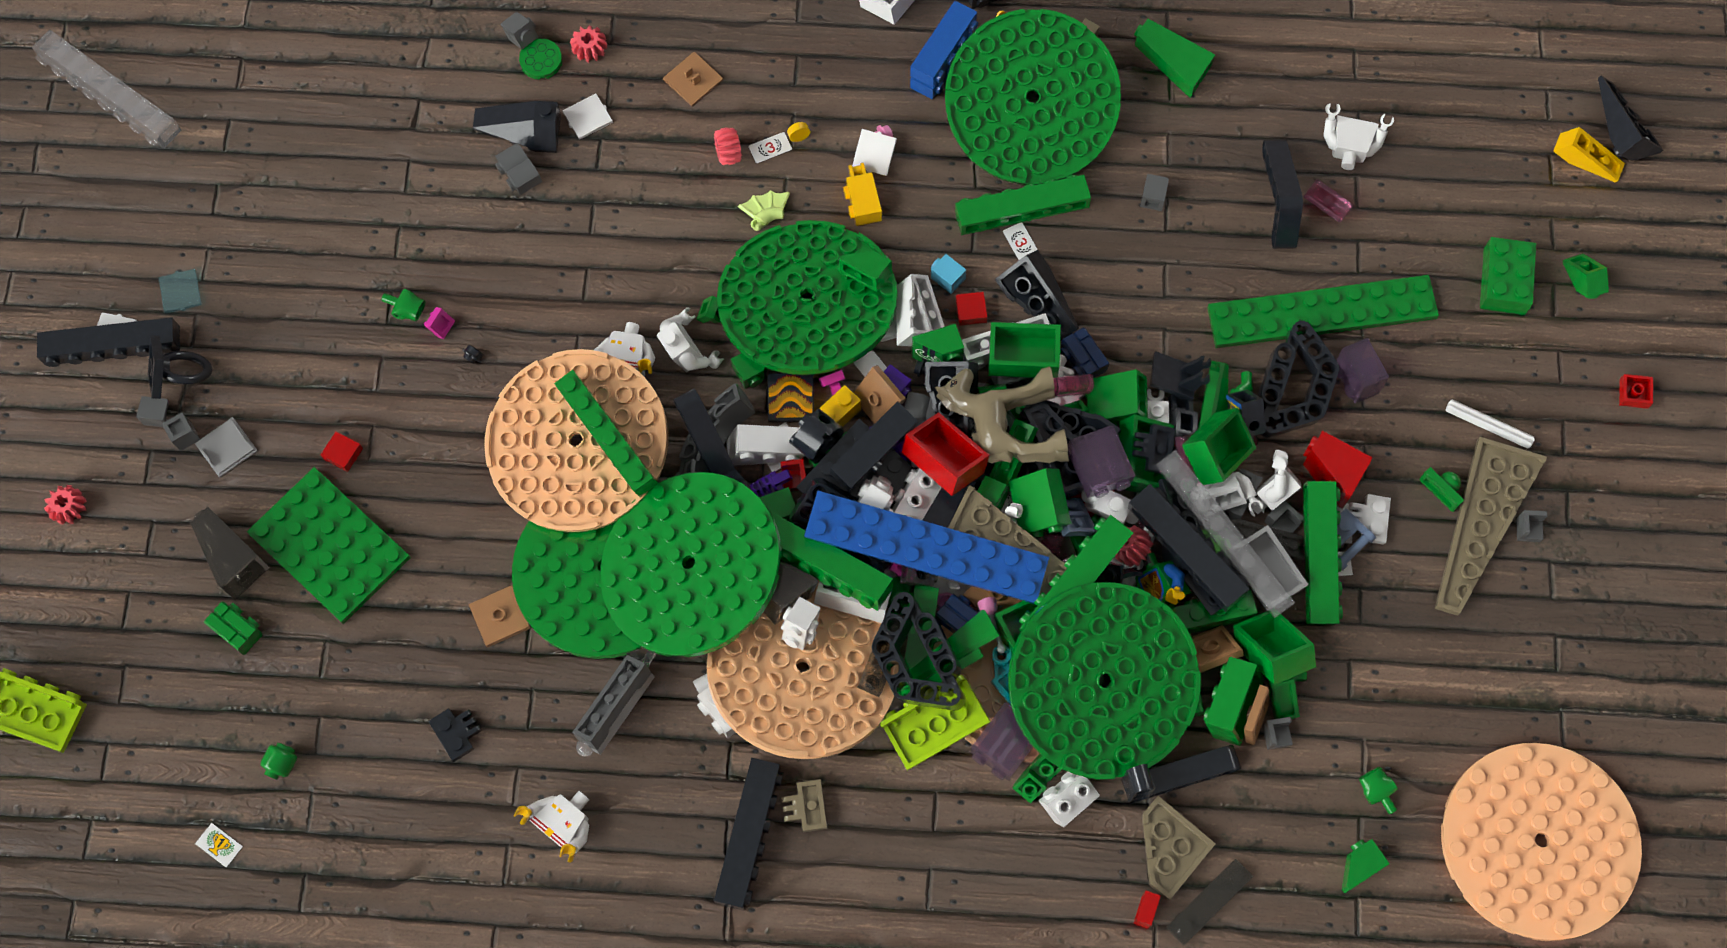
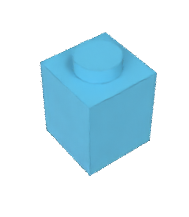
M945 254L941 259L937 258L931 265V279L952 294L966 279V269Z

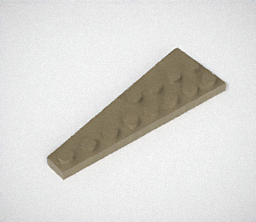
M1483 437L1477 439L1463 494L1464 501L1460 506L1435 609L1457 616L1461 613L1477 581L1484 572L1486 565L1493 556L1495 549L1502 540L1518 508L1545 463L1547 456Z
M968 486L948 528L1049 557L1039 596L1042 592L1047 595L1052 588L1049 585L1057 573L1062 576L1067 570L1064 566L1065 563L1053 555L1049 549L1026 530H1023L1013 522L1009 516L995 507L992 502L978 493L974 487Z

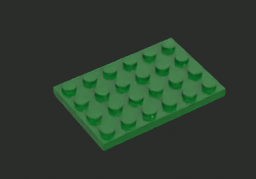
M315 467L247 531L261 547L342 624L354 615L411 558Z

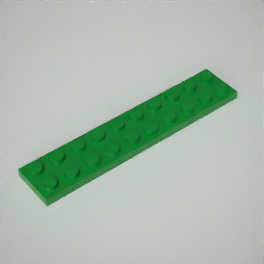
M1429 275L1208 304L1207 306L1215 348L1283 340L1287 338L1289 329L1298 321L1308 322L1315 332L1321 335L1434 320L1439 316ZM1301 331L1296 332L1298 336L1301 334L1303 335Z

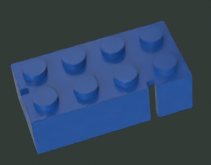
M957 1L953 2L911 65V89L932 100L937 93L940 94L942 92L956 53L978 26L977 11Z

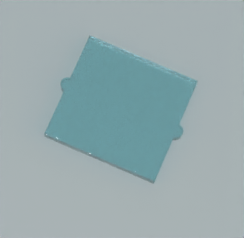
M195 269L183 272L175 271L174 274L159 277L165 314L178 310L185 311L187 308L202 305Z

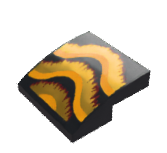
M768 374V423L799 422L806 414L809 416L814 414L813 374Z

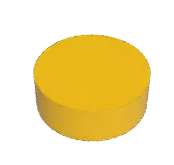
M797 122L788 128L787 134L792 142H799L810 135V130L805 122Z

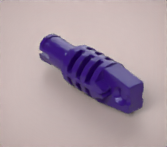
M787 469L778 474L776 471H773L750 484L749 487L758 497H762L784 489L783 485L793 478Z

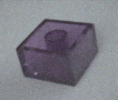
M1368 338L1344 347L1336 360L1339 364L1337 377L1341 378L1345 385L1346 395L1352 398L1355 404L1379 394L1389 378Z

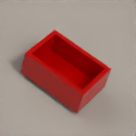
M939 412L908 432L902 448V453L951 496L984 474L990 456Z

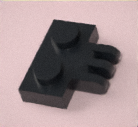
M1152 424L1150 425L1149 434L1135 432L1134 438L1143 440V442L1134 441L1133 447L1142 449V451L1133 450L1132 456L1146 459L1144 471L1162 475L1170 474L1175 428Z
M448 708L428 721L453 762L474 750L469 739L482 731L480 725L470 729V727L477 723L475 717L465 721L472 716L470 710L454 717Z

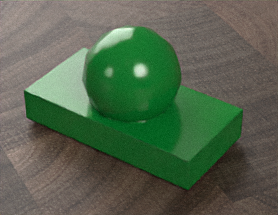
M1430 467L1419 479L1451 512H1454L1464 501L1457 493L1461 486V479L1455 472L1447 471L1439 476Z
M1295 677L1276 685L1269 681V695L1272 700L1274 719L1286 717L1294 719L1300 717Z

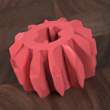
M590 25L587 29L580 26V32L574 31V38H571L570 41L571 49L580 61L585 58L586 62L589 63L590 59L594 58L597 61L598 56H604V50L607 49L606 37L604 33L600 32L598 27L592 30Z
M721 128V130L715 131L714 140L719 162L722 165H733L740 162L742 154L737 131L734 128Z
M67 485L65 488L58 486L57 492L50 491L51 498L44 499L48 504L44 509L49 514V518L57 521L59 524L64 525L66 521L73 524L75 517L81 519L80 511H86V507L83 505L87 502L86 498L82 496V492L79 489H74L71 485Z
M1134 525L1128 528L1133 534L1115 555L1119 562L1129 567H1132L1134 564L1139 566L1141 560H1146V555L1151 553L1149 548L1153 545L1149 534L1144 529L1142 530Z

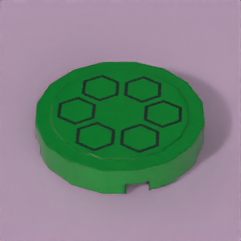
M535 39L520 51L519 62L522 71L528 77L538 80L545 77L547 79L554 76L561 68L562 54L559 47L553 41Z

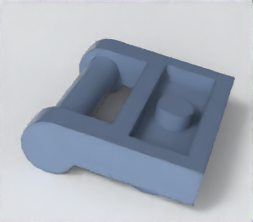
M1073 497L1070 500H1066L1068 509L1071 510L1069 511L1071 524L1063 527L1062 535L1091 536L1096 533L1097 530L1094 529L1095 526L1082 499Z
M1346 508L1340 513L1341 522L1340 525H1337V534L1341 535V546L1357 530L1362 536L1340 557L1338 556L1342 561V571L1348 566L1347 563L1369 541L1372 543L1377 538Z

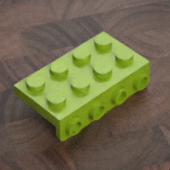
M3 668L2 672H0V730L64 753L87 704L80 701L81 696L69 691L66 694L59 693V688L46 683L44 687L37 685V680L28 676H24L23 679L17 678V673Z
M960 675L956 679L966 697L965 705L961 709L953 711L904 703V709L897 713L895 710L888 712L884 720L880 722L881 728H884L907 770L914 768L991 723L966 676ZM934 689L927 690L924 698L930 699L934 694ZM942 693V697H946V698H947L948 700H950V701H951L953 698H955V699L957 698V695H956V694H954L952 697H949V696H945V695Z

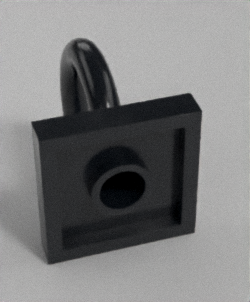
M150 336L147 375L151 399H161L163 378L178 384H196L205 381L211 376L212 365L205 357L188 351H174L163 355L160 336ZM174 360L192 361L201 365L203 371L195 375H178L170 372V362Z

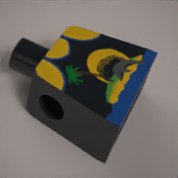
M1248 389L1226 394L1228 408L1239 409L1255 446L1258 445L1257 435L1266 432L1263 399Z

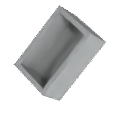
M1269 525L1227 551L1266 611L1308 586V583Z

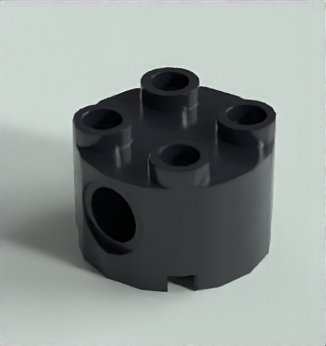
M818 409L811 416L806 414L802 417L798 424L800 428L792 435L789 443L814 464H818L826 455L825 452L829 449L831 450L842 438L844 430L821 409Z

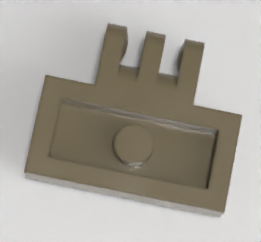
M821 779L798 782V795L781 798L782 803L792 802L791 806L783 807L784 813L793 812V815L784 817V822L801 820L803 832L827 829Z

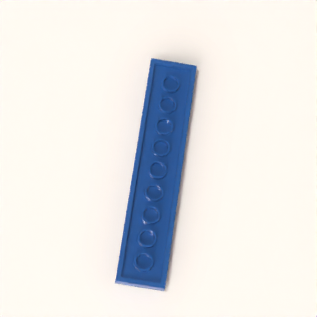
M817 491L804 538L1033 604L1039 596L1049 557L821 491Z

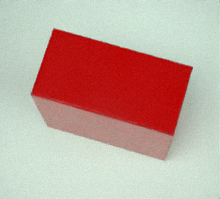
M984 292L956 295L959 326L987 323Z
M1624 374L1619 379V406L1648 409L1653 404V377Z
M335 432L320 455L327 462L348 472L363 448L359 443Z
M1147 890L1142 894L1133 924L1146 929L1152 925L1161 895Z

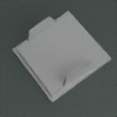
M233 417L195 443L219 478L258 451Z

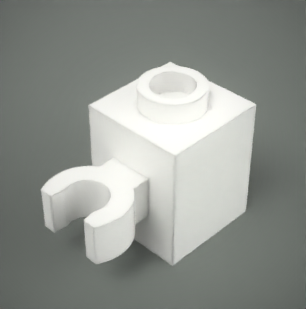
M1148 389V418L1169 424V402L1163 401L1164 391L1160 390L1159 397L1154 398L1151 395V389Z

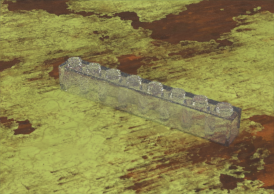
M50 29L32 47L37 54L35 58L42 65L46 66L48 64L57 76H65L67 78L66 81L75 89L80 87L82 93L90 100L94 98L98 100L97 103L105 111L109 109L113 111V115L122 123L124 121L128 122L129 127L137 134L142 132L145 135V139L152 145L158 144L164 149L182 131L173 118Z
M1176 450L1156 464L1157 469L1239 574L1246 579L1250 588L1271 615L1276 618L1295 603Z

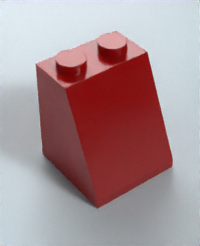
M1322 431L1319 437L1313 436L1303 456L1307 458L1303 466L1315 481H1336V487L1340 488V500L1337 501V506L1343 509L1373 457Z

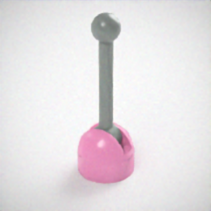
M987 597L977 603L979 610L987 612L998 630L994 619L998 609L996 598ZM999 634V637L996 638L998 644L997 651L1004 653L1006 646L1002 643Z

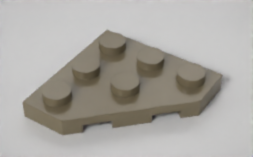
M1157 796L1142 814L1149 885L1169 901L1216 843L1162 798Z

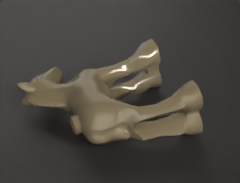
M1050 366L1041 369L1027 385L1013 389L990 390L981 394H971L970 388L974 375L970 369L960 371L945 386L935 387L938 391L937 398L941 400L946 409L974 419L976 433H972L973 442L990 455L989 463L998 461L1011 463L1013 457L1022 463L1069 461L1064 429L1055 432L1046 441L1038 443L1022 442L1006 432L1008 423L1006 412L1008 410L1055 398L1054 380Z

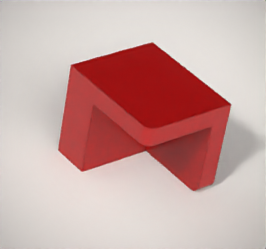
M803 459L780 462L781 470H789L793 478L784 484V488L789 487L790 491H797L796 487L806 477Z

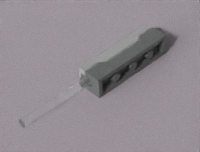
M648 650L641 661L629 655L624 658L572 732L578 739L576 750L580 755L589 756L593 751L601 755L654 679L649 666L657 655L656 653Z

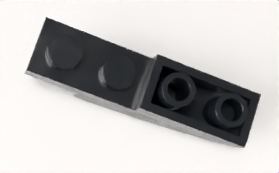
M1171 394L1168 397L1169 424L1174 425L1175 437L1170 479H1178L1180 483L1188 484L1192 466L1185 455L1182 444L1197 431L1198 412L1193 411V400L1189 401Z

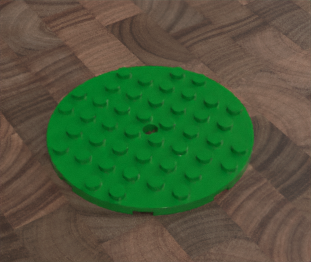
M1020 9L1007 12L987 21L976 29L956 53L950 66L945 88V106L948 123L952 134L963 152L972 162L990 175L1022 185H1038L1051 179L1056 181L1065 179L1088 166L1101 153L1110 140L1121 106L1120 79L1115 62L1107 47L1100 38H1097L1086 25L1066 14L1046 9ZM1034 91L1039 95V100L1036 103L1027 100L1026 95L1029 92Z
M816 220L796 221V224L784 227L778 225L761 232L747 241L736 251V256L729 265L725 266L717 291L720 321L732 344L747 358L763 367L782 373L799 375L830 372L852 364L865 356L887 333L897 308V282L892 271V275L878 292L841 273L839 258L842 255L872 250L879 254H884L872 240L860 232L857 234L846 229L844 225ZM805 293L813 295L812 299H801V297Z
M697 472L677 475L659 482L646 493L636 506L618 518L607 539L601 561L600 575L603 598L611 618L618 628L633 642L649 651L664 656L694 657L714 652L738 639L740 637L739 634L751 623L754 624L759 619L775 592L779 580L780 559H782L781 540L776 522L770 510L752 490L727 476ZM689 558H694V566L686 569L684 567Z
M529 521L521 533L515 549L512 564V583L520 611L534 631L552 646L572 653L575 656L585 658H615L625 656L627 653L641 648L640 645L627 637L615 624L607 610L602 594L599 567L607 539L616 522L584 532H563L548 529ZM689 558L684 567L686 569L692 568L695 564V559Z
M1112 582L1089 583L1068 589L1051 598L1032 615L1014 646L1009 666L1008 688L1016 721L1026 739L1040 755L1059 768L1075 775L1094 779H1115L1123 777L1128 769L1141 764H1147L1150 768L1166 757L1178 745L1179 739L1184 734L1187 726H1190L1195 715L1201 687V673L1198 669L1195 645L1187 628L1175 612L1159 599L1142 589ZM1107 673L1111 678V682L1107 687H1102L1099 685V679L1101 674Z

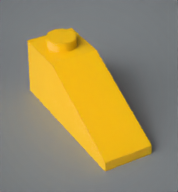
M1580 127L1560 133L1553 150L1567 163L1613 182H1618L1625 165L1623 161Z

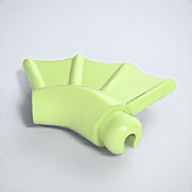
M770 190L764 195H753L749 201L739 204L738 207L754 219L751 221V227L759 231L773 220L784 218V207L790 193H775Z

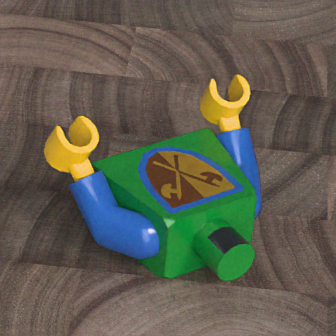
M1154 552L1147 554L1146 560H1142L1146 570L1143 571L1142 576L1135 577L1137 588L1150 593L1166 605L1171 603L1176 605L1178 600H1182L1191 593L1184 581V572L1176 567L1172 561L1159 563Z

